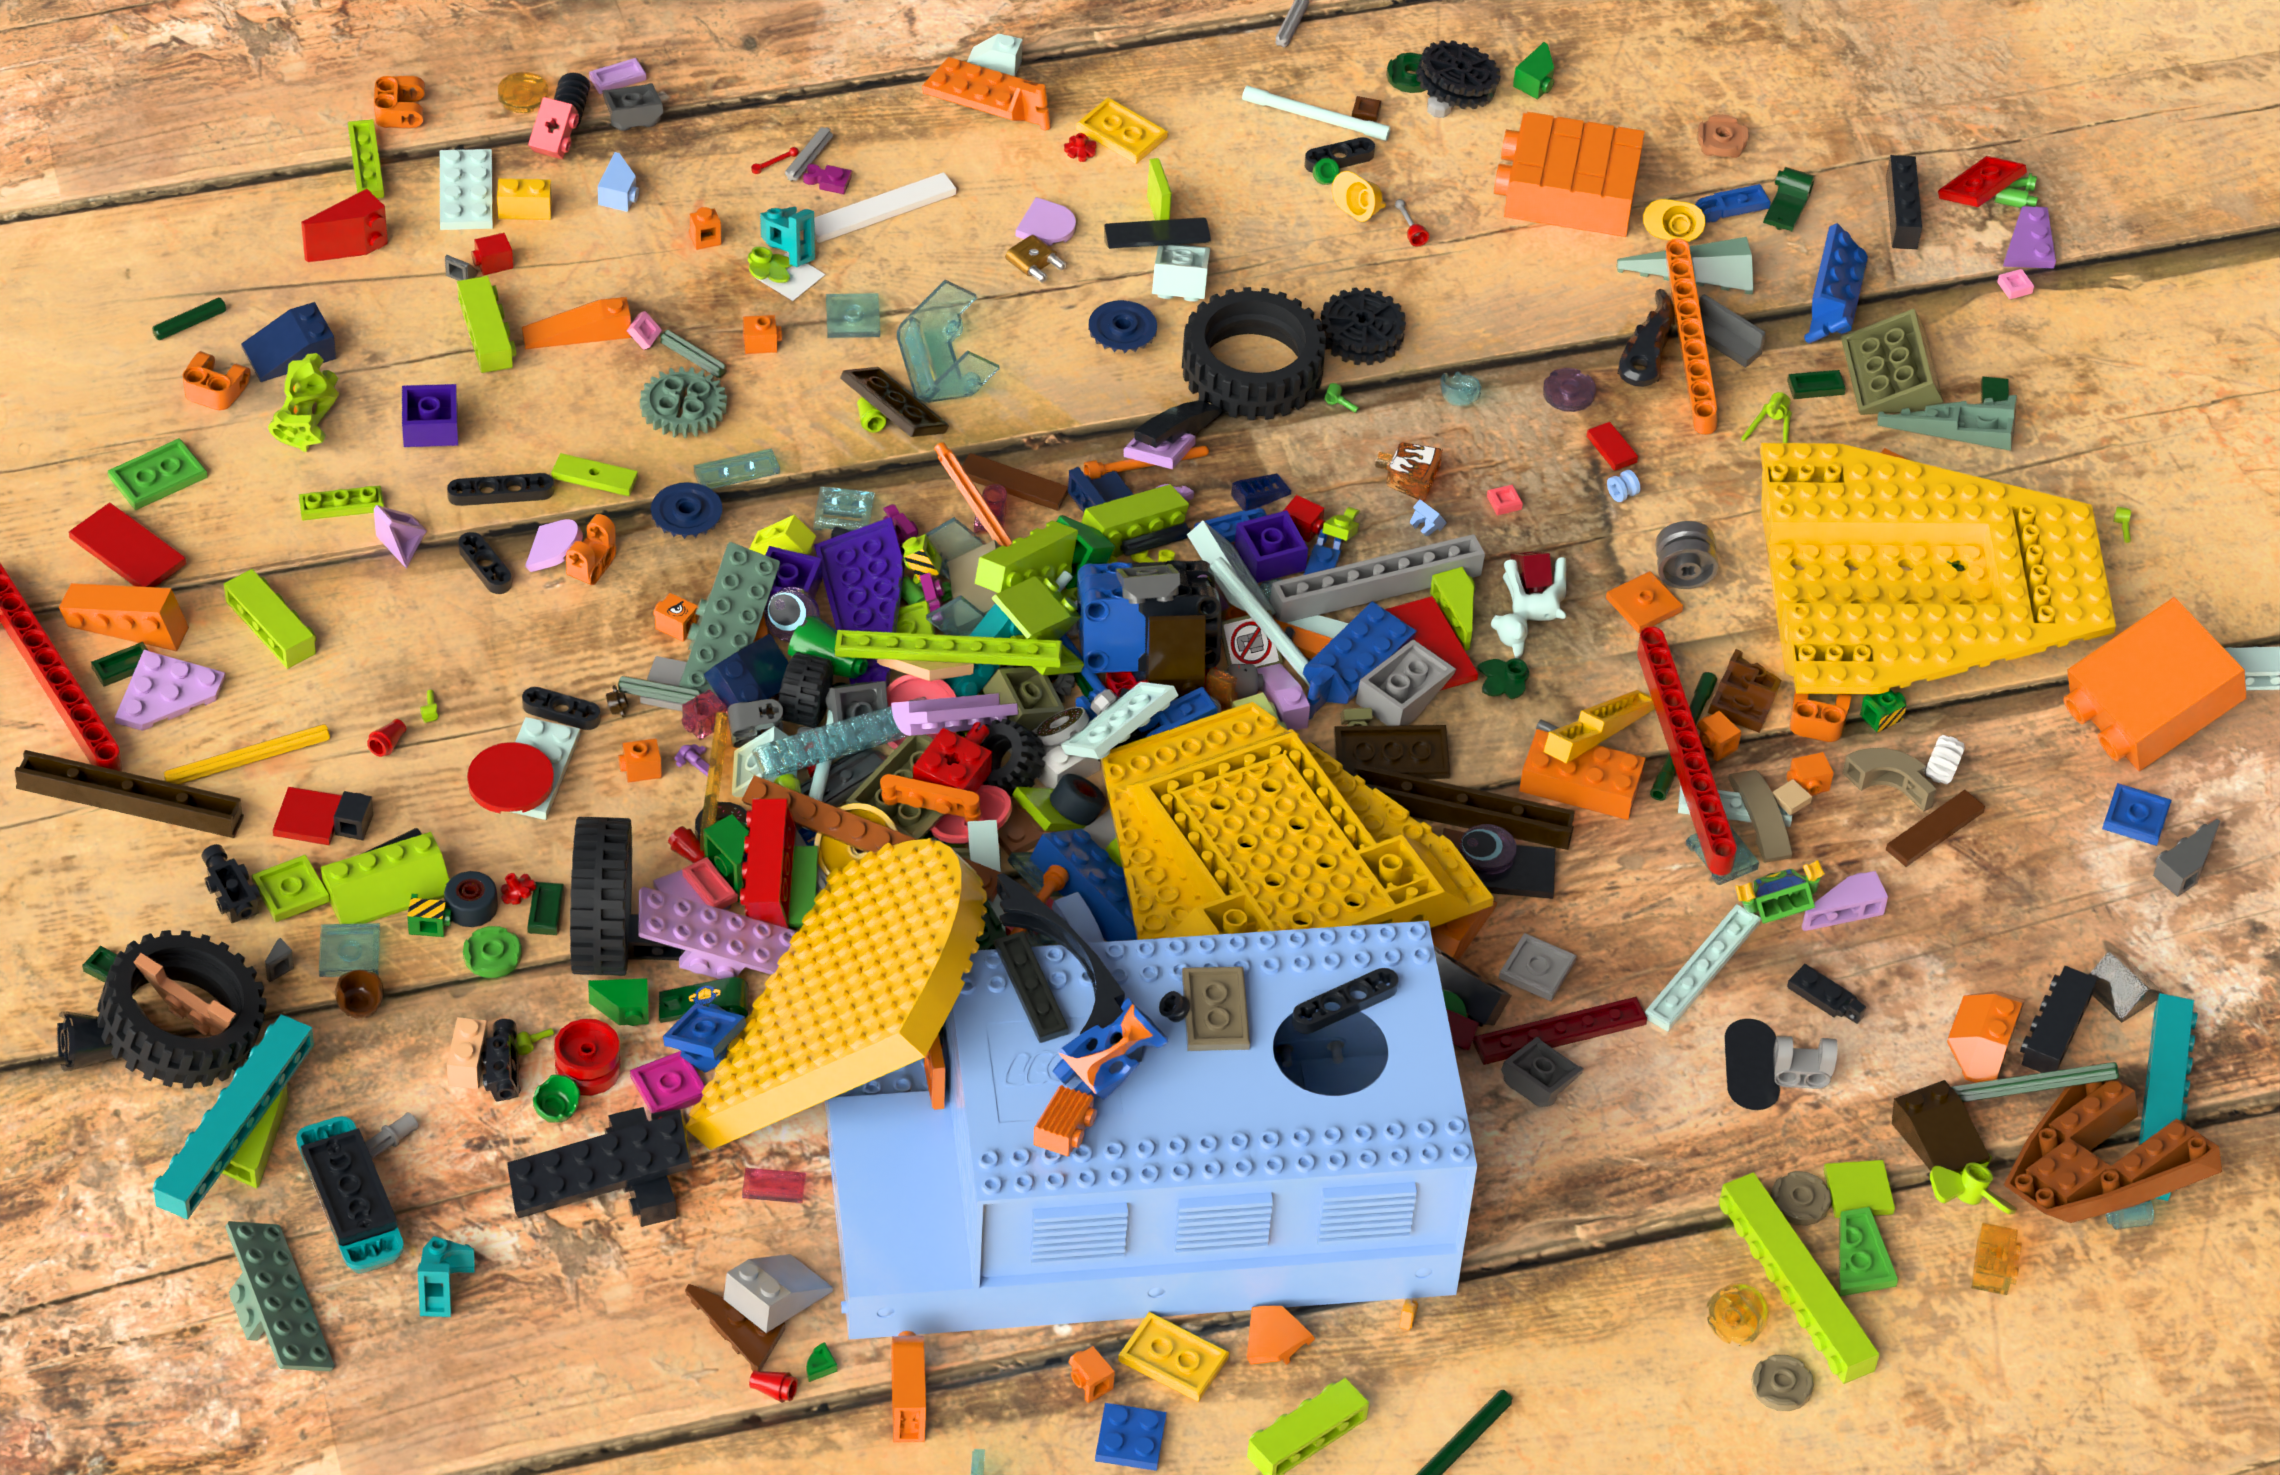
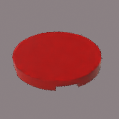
M507 742L493 745L480 752L472 760L468 768L467 781L472 798L483 808L501 814V811L513 812L521 810L524 813L538 807L549 797L553 789L554 772L550 760L539 749L524 743Z

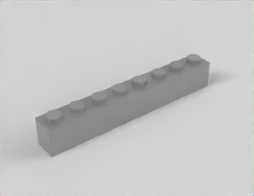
M1474 534L1273 582L1270 604L1276 612L1274 615L1277 620L1285 623L1431 588L1432 575L1463 567L1466 574L1472 578L1481 576L1485 553Z

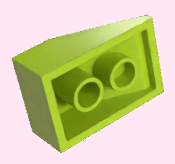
M1034 576L992 597L993 601L1027 639L1059 640L1081 618L1076 611V604L1070 598L1063 597L1058 591L1059 585L1048 576Z

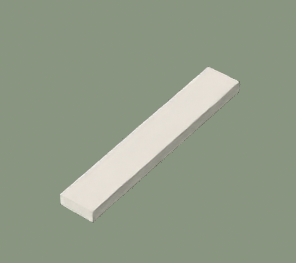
M943 172L815 217V240L821 243L956 195V187Z

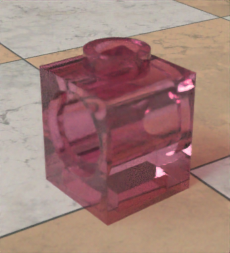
M709 689L682 705V725L687 732H692L701 740L727 725V706Z

